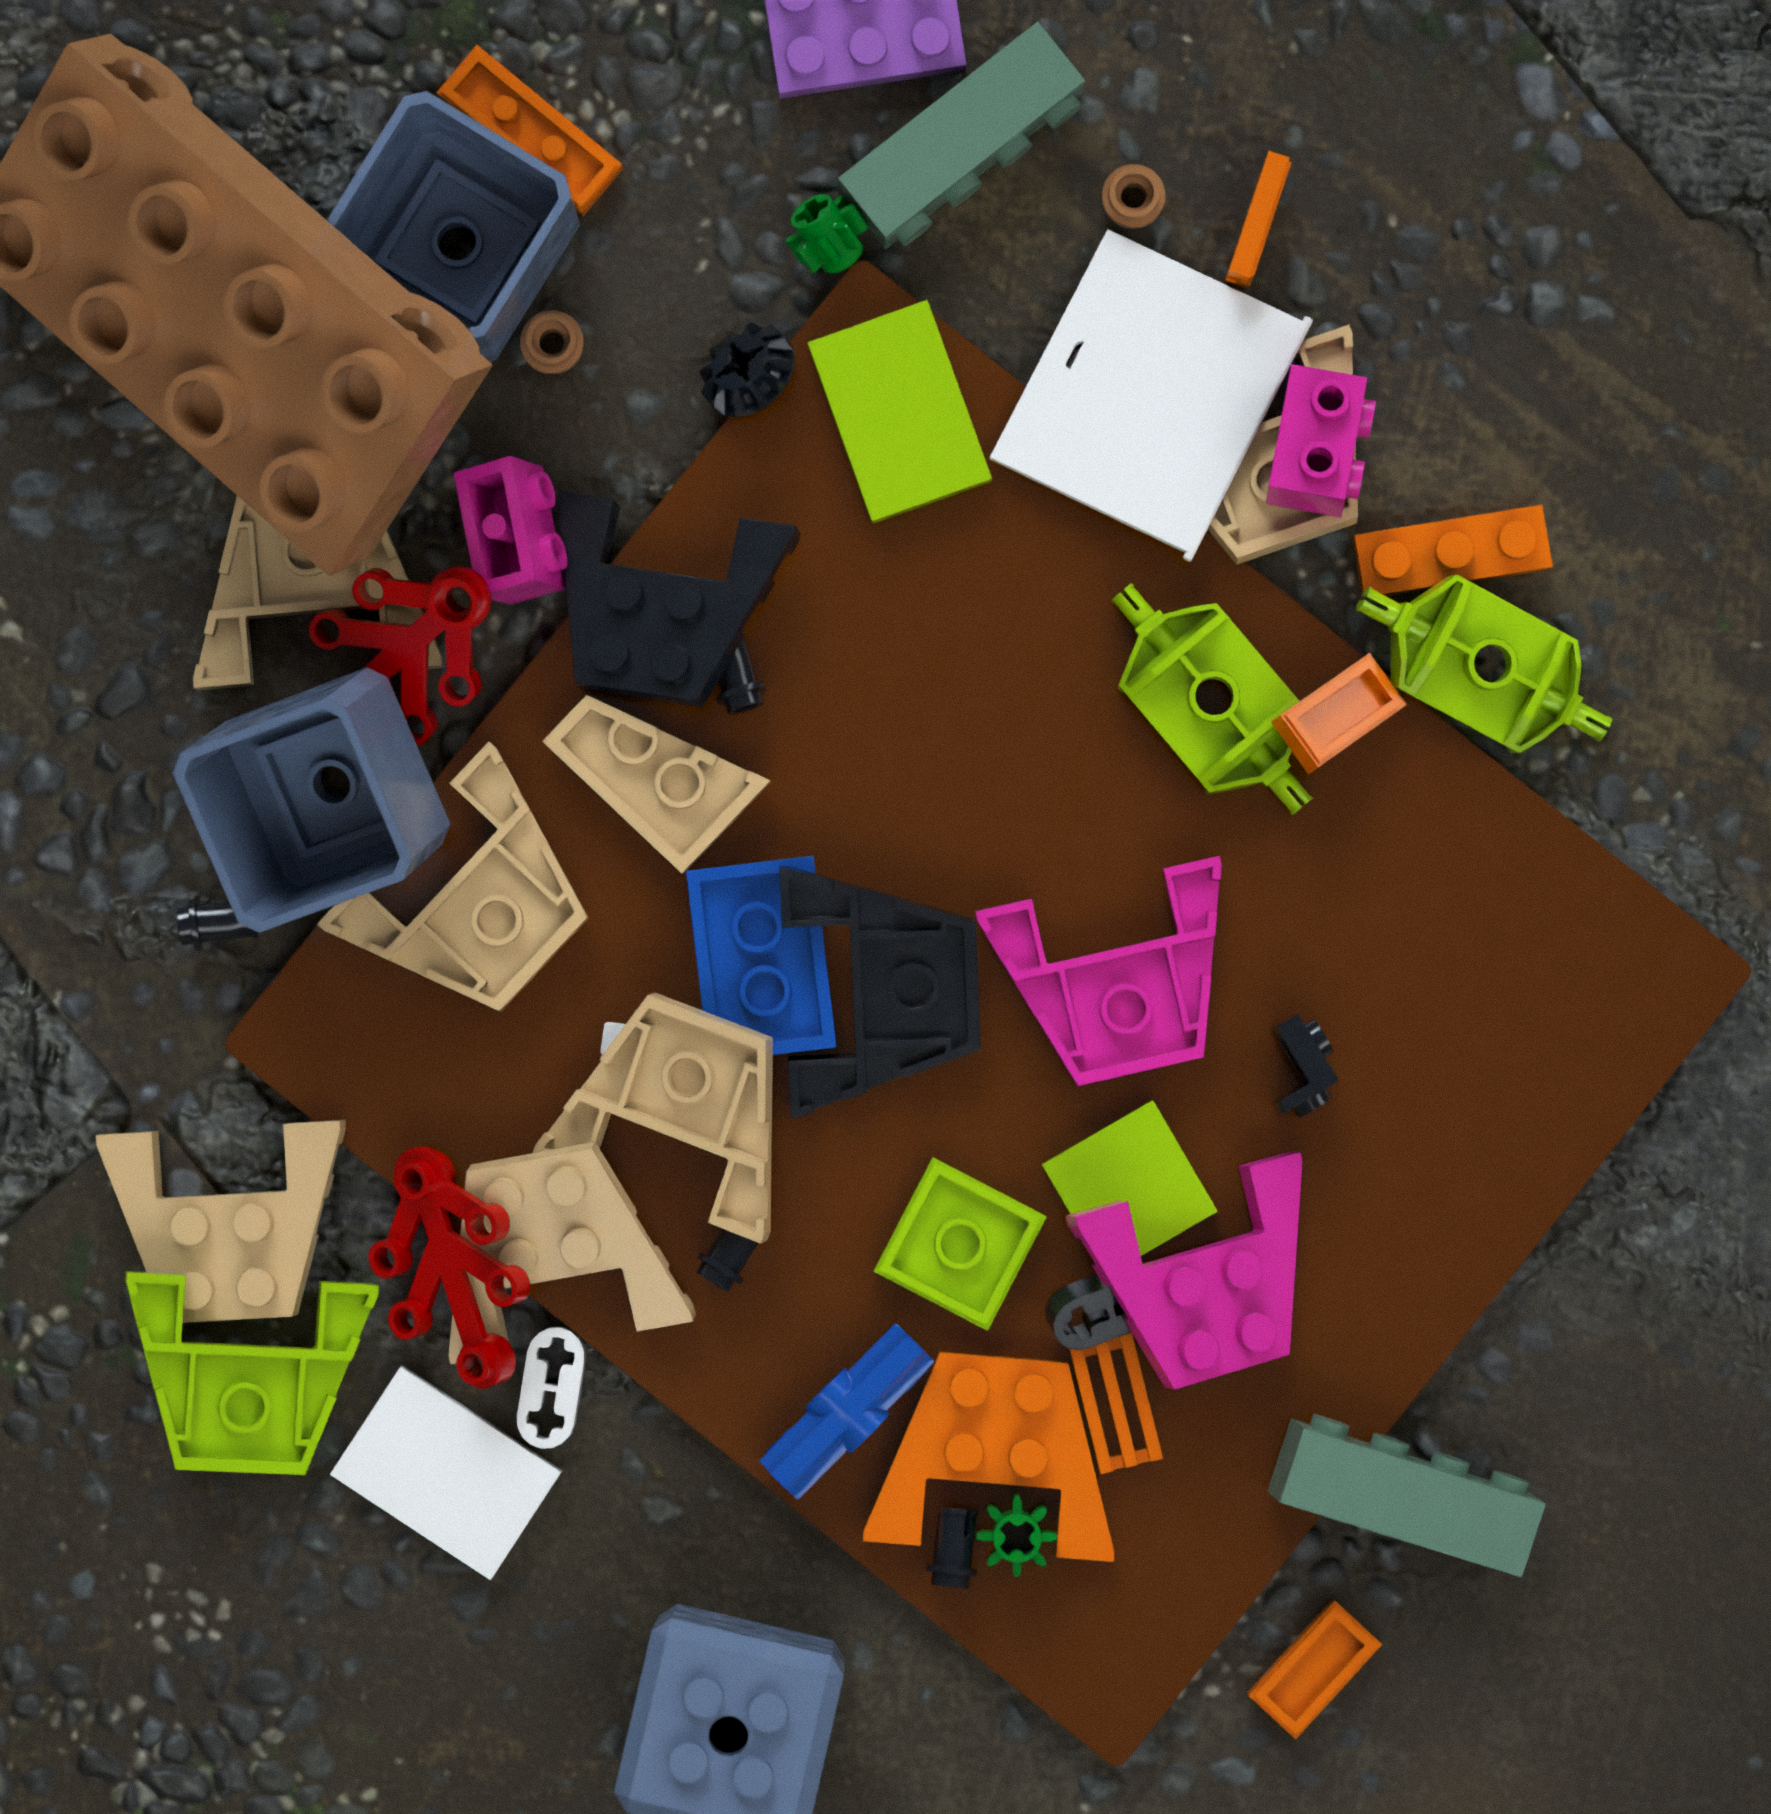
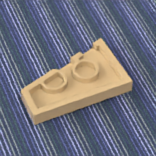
M588 695L542 741L682 875L771 783L770 780L721 759L713 753L691 745Z

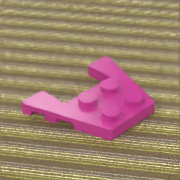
M1220 856L1162 869L1176 935L1050 964L1046 962L1032 899L975 911L978 925L1077 1086L1204 1057L1213 945L1217 923L1218 892L1222 870Z
M1288 1151L1239 1166L1253 1226L1252 1232L1142 1264L1127 1201H1115L1066 1215L1068 1227L1075 1238L1081 1239L1094 1261L1093 1269L1102 1284L1109 1286L1126 1314L1124 1321L1164 1388L1176 1390L1290 1355L1303 1162L1301 1152Z

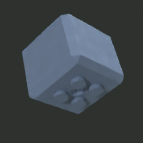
M427 91L403 97L327 219L332 226L407 291L440 305L457 317L472 333L479 346L480 354L488 361L497 360L580 226L575 203L564 174ZM457 227L468 229L475 235L476 239L472 253L461 260H452L445 257L440 251V242L443 235L450 229Z
M367 667L225 721L182 751L173 771L174 778L238 923L259 933L404 880L443 845L451 825L388 677ZM334 766L345 772L350 782V791L347 796L336 797L325 790L321 782V772L324 767Z
M676 1604L660 1614L651 1630L614 1794L625 1812L630 1814H812L844 1678L845 1658L834 1640L681 1604ZM731 1716L738 1718L744 1723L748 1731V1740L743 1748L736 1752L727 1753L720 1751L713 1745L710 1739V1728L719 1718Z

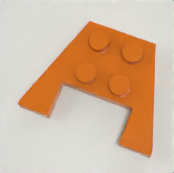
M939 1351L907 1426V1430L886 1475L881 1491L863 1530V1541L921 1546L925 1486L928 1478L1051 1488L1060 1490L1055 1557L1114 1562L1115 1552L1068 1362Z

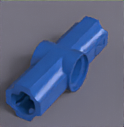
M895 1322L849 1370L844 1367L805 1406L804 1409L807 1412L766 1450V1454L759 1462L787 1491L799 1500L846 1451L851 1454L880 1426L890 1414L888 1409L903 1393H906L913 1387L935 1361Z

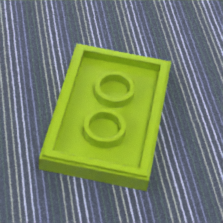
M928 300L807 342L872 524L992 482L988 465Z

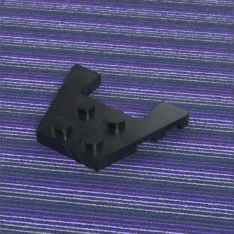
M559 492L558 510L561 539L565 545L568 558L564 573L575 683L585 690L703 708L741 643L743 628L759 602L764 603L775 584L773 580L775 573L787 553L792 555L799 543L801 532L795 525L740 517L725 581L617 566L607 563L620 506L614 499Z
M779 866L782 928L849 925L855 1052L850 1054L788 1056L790 1118L803 1117L813 1113L814 1109L844 1099V1101L866 1093L867 1089L902 1076L903 1078L912 1076L981 1049L975 918L795 867Z

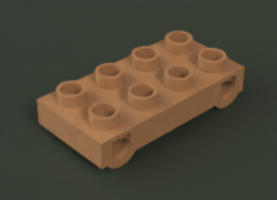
M111 33L67 43L0 163V287L328 576L368 559L493 364L480 354L479 346L472 333L457 317L440 305L407 291L192 104V96L186 85L172 70L154 57L136 48L124 45Z

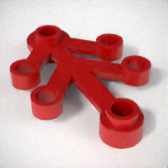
M454 566L443 570L436 575L432 582L394 579L388 571L382 568H371L359 575L352 586L353 597L359 606L367 610H377L386 604H394L428 610L414 623L409 625L350 619L341 609L327 608L312 618L309 624V636L317 647L324 650H333L340 645L384 649L364 668H370L387 676L388 679L392 678L401 669V710L406 721L409 715H415L422 720L425 727L424 734L414 733L410 729L418 746L431 738L438 726L436 714L428 707L429 643L445 630L447 671L439 680V694L451 706L462 707L467 705L478 696L482 687L480 675L472 667L473 628L482 623L490 612L492 604L491 591L487 582L479 573L463 566ZM367 579L376 580L381 585L383 590L381 599L373 598L367 593L365 587ZM453 588H462L469 594V607H461L454 601L452 596ZM323 619H329L336 623L339 629L338 638H330L324 633L322 629ZM452 676H460L466 680L469 687L468 695H461L454 691L451 685Z
M427 1146L410 1148L399 1156L394 1167V1184L401 1200L387 1239L374 1243L368 1254L369 1265L378 1277L388 1279L406 1273L413 1261L410 1246L421 1220L423 1221L428 1241L407 1299L394 1304L389 1311L388 1322L390 1329L395 1336L403 1340H409L426 1334L432 1326L433 1317L431 1309L442 1282L463 1344L456 1361L459 1376L464 1382L478 1389H487L504 1383L514 1373L516 1366L515 1353L511 1344L503 1336L495 1333L487 1334L467 1272L485 1284L488 1298L498 1307H508L524 1301L530 1292V1280L527 1273L521 1267L502 1263L453 1231L447 1210L465 1220L467 1235L478 1245H487L504 1239L510 1229L509 1216L506 1210L499 1204H486L455 1184L456 1174L454 1166L444 1153ZM484 1215L491 1222V1233L484 1226ZM388 1249L393 1254L394 1266L390 1264L387 1258ZM504 1277H506L511 1284V1295L506 1291L504 1287ZM407 1310L410 1311V1313L413 1316V1327L409 1324L407 1320Z

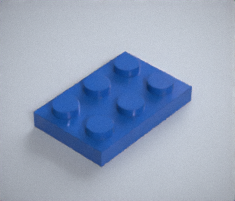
M814 856L686 871L702 1011L773 1037V1055L837 1048L822 926L782 928L779 866H791L816 873Z

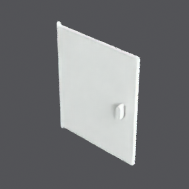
M1107 229L990 456V460L1184 552L1183 559L1191 562L1313 319L1307 316L1304 317L1303 321ZM1082 344L1081 347L1077 348V349L1074 351V349H1075V347H1076L1077 345Z

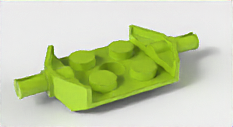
M1457 574L1447 576L1410 603L1403 602L1399 604L1373 590L1370 586L1363 592L1361 597L1366 600L1358 601L1356 611L1362 612L1388 626V631L1391 632V683L1397 691H1403L1504 745L1507 747L1506 751L1510 753L1523 752L1543 740L1561 724L1564 726L1571 725L1595 738L1598 742L1606 735L1607 731L1602 728L1610 727L1612 717L1606 716L1582 703L1581 701L1584 697L1578 695L1582 664L1577 639ZM1487 645L1498 648L1505 658V669L1502 676L1491 683L1484 681L1478 676L1474 664L1478 651Z
M1132 583L1124 588L1123 594L1121 592L1117 594L1111 602L1119 608L1136 628L1134 632L1138 636L1117 689L1121 693L1124 692L1203 785L1205 788L1203 791L1210 795L1262 783L1265 787L1269 786L1291 812V815H1294L1302 806L1313 799L1288 770L1291 767L1288 759L1292 751L1271 723L1300 701L1217 603L1163 614L1160 609L1155 612L1134 588ZM1123 594L1130 600V602L1135 606L1137 610L1134 609V607L1123 596ZM1209 679H1216L1225 683L1232 695L1230 708L1218 715L1207 714L1201 710L1195 696L1199 684ZM1287 788H1288V789L1292 792V794L1298 799V801L1302 804V806H1301V805L1297 802V800L1291 795V793L1287 790Z

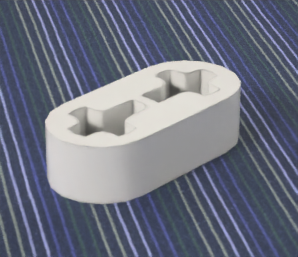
M563 1326L550 1327L539 1332L530 1342L526 1355L517 1411V1427L523 1439L530 1445L540 1449L554 1448L562 1444L572 1434L577 1420L586 1363V1347L578 1334ZM554 1337L565 1339V1350L573 1352L575 1358L573 1364L567 1363L562 1365L558 1384L547 1382L550 1367L549 1361L539 1358L540 1348L550 1347ZM546 1391L556 1392L554 1413L564 1416L563 1427H554L549 1437L539 1435V1425L529 1422L530 1411H539L542 1408Z

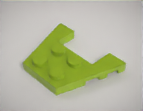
M125 1271L128 1295L175 1470L306 1475L336 1401L337 1391L348 1364L354 1357L360 1342L359 1337L370 1310L374 1308L378 1298L379 1285L374 1283L319 1281L315 1345L312 1348L182 1342L186 1275Z

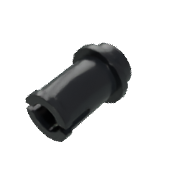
M743 630L741 632L743 639L718 680L721 693L716 696V700L719 705H725L728 715L748 712L764 704L761 693L766 691V686L764 682H757L744 640Z
M192 899L189 900L187 907L177 908V924L182 946L193 944L195 950H202L203 943L246 937L259 938V932L238 923L229 901L198 905L197 900Z
M722 1229L707 1255L703 1253L698 1255L697 1259L702 1263L696 1273L722 1290L729 1292L734 1283L741 1285L744 1279L739 1274L757 1247L758 1242Z
M937 1507L938 1521L933 1565L927 1564L926 1571L932 1572L931 1585L969 1589L970 1576H977V1570L971 1569L978 1511Z

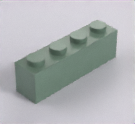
M1037 21L838 177V190L841 195H844L850 205L854 204L869 225L868 229L885 250L897 240L903 246H906L920 237L933 224L929 215L944 203L949 201L953 207H956L972 196L983 184L978 177L998 162L1002 168H1006L1024 155L1032 146L1028 137L1046 123L1052 129H1056L1069 120L1082 107L1078 98L1083 95L1085 79Z
M1313 1414L1310 1424L1290 1419L1267 1490L1278 1502L1522 1578L1546 1503L1528 1492L1530 1482L1493 1470L1490 1480L1468 1474L1470 1463L1439 1452H1433L1431 1461L1407 1455L1410 1448L1408 1443L1378 1433H1373L1370 1443L1347 1436L1350 1428L1349 1425L1325 1416Z

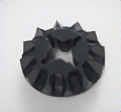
M750 322L741 335L728 331L727 343L722 348L709 349L713 362L699 371L705 383L701 393L718 413L728 417H744L761 411L779 397L792 376L795 355L790 341L772 324L761 328ZM746 359L751 360L748 363L750 370L748 372L749 381L739 376L741 373L740 364Z

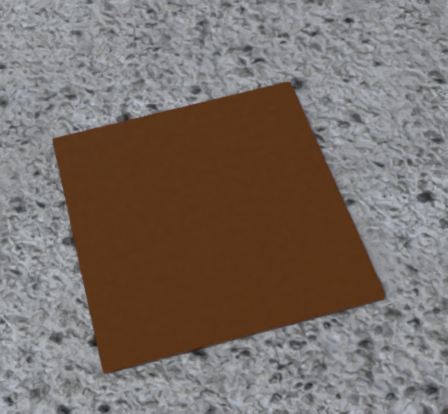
M860 260L856 261L790 341L795 355L794 369L786 388L779 397L769 406L755 414L744 417H729L610 563L617 566L725 581L740 517L795 525L801 532L798 545L792 555L787 553L773 577L775 582L764 603L759 602L743 628L744 640L757 682H764L766 686V691L761 693L764 704L748 712L728 715L725 705H719L716 700V696L721 693L718 682L703 708L582 689L575 683L568 615L433 782L451 824L443 845L404 880L370 893L400 922L408 926L497 831V828L450 784L474 756L490 742L499 750L589 919L502 1012L332 935L317 925L226 1038L225 1046L232 1056L313 1121L346 1120V1131L342 1144L394 1187V1167L399 1156L410 1148L427 1146L444 1153L450 1159L455 1169V1184L465 1189L466 1171L471 1164L533 1153L535 1144L544 1133L550 1130L564 1111L563 1107L574 1092L583 1086L601 1062L602 1054L600 1050L604 1024L606 1022L626 1024L647 995L652 993H658L702 1010L686 872L682 875L542 742L586 695L771 781L687 871L814 856L816 874L975 918V920V911L1032 899L1043 950L1048 964L1176 935L1162 869L1220 856L1222 870L1219 882L1217 923L1213 945L1212 976L1203 1058L1077 1086L976 920L981 1049L906 1078L902 1076L867 1089L866 1093L844 1101V1099L814 1109L813 1113L803 1117L790 1118L788 1056L850 1054L855 1052L850 926H822L837 1048L773 1055L771 1232L767 1241L761 1244L758 1243L739 1274L744 1279L741 1285L734 1283L730 1291L726 1292L696 1273L702 1263L697 1259L700 1253L707 1255L722 1228L708 1223L728 1164V1159L611 1114L600 1150L638 1211L636 1216L654 1246H659L670 1264L668 1269L683 1294L687 1292L693 1302L696 1316L693 1322L637 1332L621 1268L530 1284L529 1296L1112 1766H1120L1130 1758L1321 1517V1515L1280 1503L1267 1492L1290 1419L1310 1424L1313 1414L1325 1416L1349 1425L1350 1428L1347 1436L1369 1443L1373 1433L1386 1435L1748 980L1751 968L1745 959L1420 700L1403 691H1398V693L1407 705L1312 773L1308 774L1293 752H1291L1288 759L1291 767L1288 770L1308 794L1313 797L1306 805L1302 806L1287 788L1302 806L1294 815L1290 814L1291 812L1269 786L1265 787L1262 783L1207 795L1203 791L1205 789L1128 696L1117 689L1138 637L1134 632L1136 628L1119 608L1111 602L1120 592L1123 594L1124 588L1132 583L1155 612L1160 609L1163 614L1189 607L1217 603L1299 701L1364 656L1248 563L1243 562L1236 565L1208 531H1206L1192 561L1189 562L1183 559L1184 552L990 460V456L1026 386L933 312L932 314L988 465L992 482L872 524L807 342L917 304L919 301L870 262ZM1123 594V596L1129 601V603L1134 607V609L1137 610L1135 606L1130 602V600ZM1385 673V675L1388 677V679H1389L1390 682H1391V677L1388 676V675ZM1209 679L1197 687L1195 693L1196 702L1205 713L1218 715L1230 708L1232 702L1231 691L1222 681ZM1297 1014L1300 1015L1304 1024L1314 1019L1326 1035L1334 1052L1325 1058L1339 1079L1338 1082L1326 1088L1332 1099L1301 1118L1297 1117L1293 1109L1285 1114H1278L1272 1104L1304 1084L1271 1029ZM1153 1100L1218 1212L1142 1255V1262L1147 1263L1252 1232L1253 1226L1239 1166L1288 1151L1301 1152L1303 1162L1290 1355L1174 1390L1164 1388L1133 1336L1163 1459L1152 1462L1148 1461L1136 1466L1124 1467L1100 1474L1069 1348L1059 1343L1047 1323L1045 1315L1048 1300L1055 1291L1096 1274L1092 1267L1094 1261L1081 1239L1075 1238L1068 1227L1066 1215H1070L1041 1164ZM932 1157L1047 1216L988 1331L874 1272ZM447 1210L453 1231L460 1235L462 1219ZM1082 1307L1071 1311L1072 1320L1070 1323L1072 1327L1083 1323L1082 1313L1085 1311ZM895 1322L934 1361H936L939 1351L1068 1362L1115 1552L1114 1562L1055 1557V1540L1052 1542H1042L1039 1549L1047 1565L1045 1567L1039 1566L1031 1558L1021 1563L1022 1571L1019 1577H1014L1011 1570V1562L1004 1558L991 1567L987 1565L986 1559L995 1549L993 1541H981L976 1538V1531L992 1529L994 1520L990 1517L987 1506L989 1504L996 1506L1002 1513L1012 1509V1498L1014 1494H1019L1022 1501V1509L1030 1514L1040 1505H1044L1047 1508L1045 1517L1038 1522L1040 1530H1052L1057 1533L1060 1490L1051 1488L928 1478L925 1486L921 1546L863 1541L864 1527L881 1491L886 1475L895 1458L934 1363L906 1393H903L888 1409L890 1414L880 1426L851 1454L846 1451L799 1500L787 1491L759 1460L766 1454V1450L807 1412L804 1409L805 1406L844 1367L849 1370ZM1122 1348L1112 1350L1110 1353L1134 1450L1146 1448ZM1096 1354L1085 1357L1109 1456L1122 1454L1098 1356ZM937 1507L978 1511L971 1569L977 1570V1576H970L969 1589L931 1585L932 1572L926 1571L927 1564L933 1565L938 1521ZM1010 1521L1005 1523L1002 1529L1006 1539L1001 1546L1007 1550L1015 1544L1023 1550L1028 1548L1031 1542L1027 1532L1032 1525L1027 1521L1018 1527Z

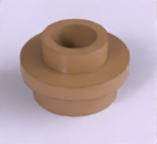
M1129 164L1119 167L1109 175L1102 190V204L1106 214L1114 223L1125 228L1136 229L1151 224L1160 215L1165 203V189L1161 179L1153 170L1143 165ZM1128 188H1137L1143 192L1145 202L1140 207L1130 208L1123 203L1121 199L1122 192Z
M548 310L534 315L527 321L521 332L520 347L525 360L532 368L544 374L555 375L564 373L576 365L583 353L584 338L581 328L571 316L561 311ZM549 333H557L564 338V346L556 354H548L541 349V341Z

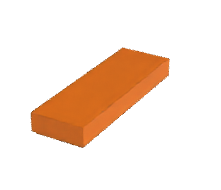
M478 45L473 48L436 92L438 98L564 174L575 203L576 211L583 217L624 169L622 163Z

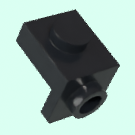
M1297 1014L1271 1029L1304 1084L1272 1104L1278 1114H1285L1293 1109L1297 1117L1301 1118L1332 1099L1326 1088L1338 1082L1339 1079L1325 1058L1334 1052L1326 1035L1314 1019L1304 1024L1300 1015Z

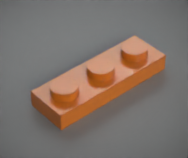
M1542 504L1356 534L1352 537L1361 596L1368 586L1384 596L1428 590L1449 575L1457 574L1470 582H1478L1545 571L1553 567Z

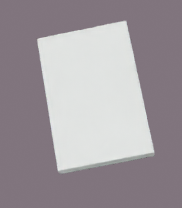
M401 1366L330 1475L491 1580L563 1470L406 1367Z

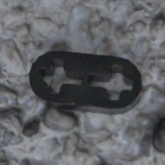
M1097 1274L1068 1284L1055 1291L1048 1300L1045 1309L1046 1321L1059 1343L1069 1349H1087L1131 1332L1124 1321L1126 1314L1109 1286L1103 1285ZM1082 1307L1085 1311L1082 1313L1083 1323L1072 1327L1070 1323L1072 1320L1071 1311Z

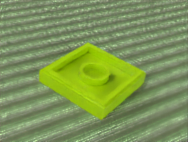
M1153 1100L1041 1164L1070 1214L1115 1201H1127L1141 1256L1218 1212Z
M932 1157L874 1272L988 1331L1047 1216Z

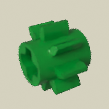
M819 194L807 199L796 208L791 217V224L797 233L788 237L786 243L801 264L805 263L811 273L816 272L820 267L826 273H838L850 267L861 256L864 246L857 235L866 231L869 225L854 204L850 205L844 195L838 196L833 201L829 195Z
M1014 1494L1012 1498V1509L1002 1513L996 1506L989 1504L987 1510L990 1517L994 1520L992 1529L976 1531L977 1539L993 1541L995 1549L988 1555L986 1559L987 1565L991 1567L1004 1558L1011 1562V1570L1014 1577L1020 1576L1022 1571L1021 1563L1031 1558L1037 1565L1045 1567L1047 1563L1043 1554L1039 1551L1041 1543L1057 1540L1056 1532L1040 1530L1038 1522L1045 1517L1047 1508L1044 1505H1040L1030 1514L1022 1509V1501L1019 1494ZM1008 1521L1017 1527L1025 1521L1032 1525L1027 1532L1031 1544L1025 1550L1016 1544L1008 1550L1001 1546L1006 1539L1002 1526Z

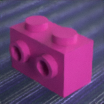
M1291 364L1268 485L1267 505L1342 517L1345 498L1358 499L1365 461L1353 459L1357 437L1369 439L1376 405L1375 400L1364 399L1368 377Z
M508 456L453 472L472 570L479 573L485 579L490 588L492 600L511 605L566 589L563 570L566 569L568 563L567 552L561 537L555 532L551 508L555 506V491L549 476L543 471V467Z

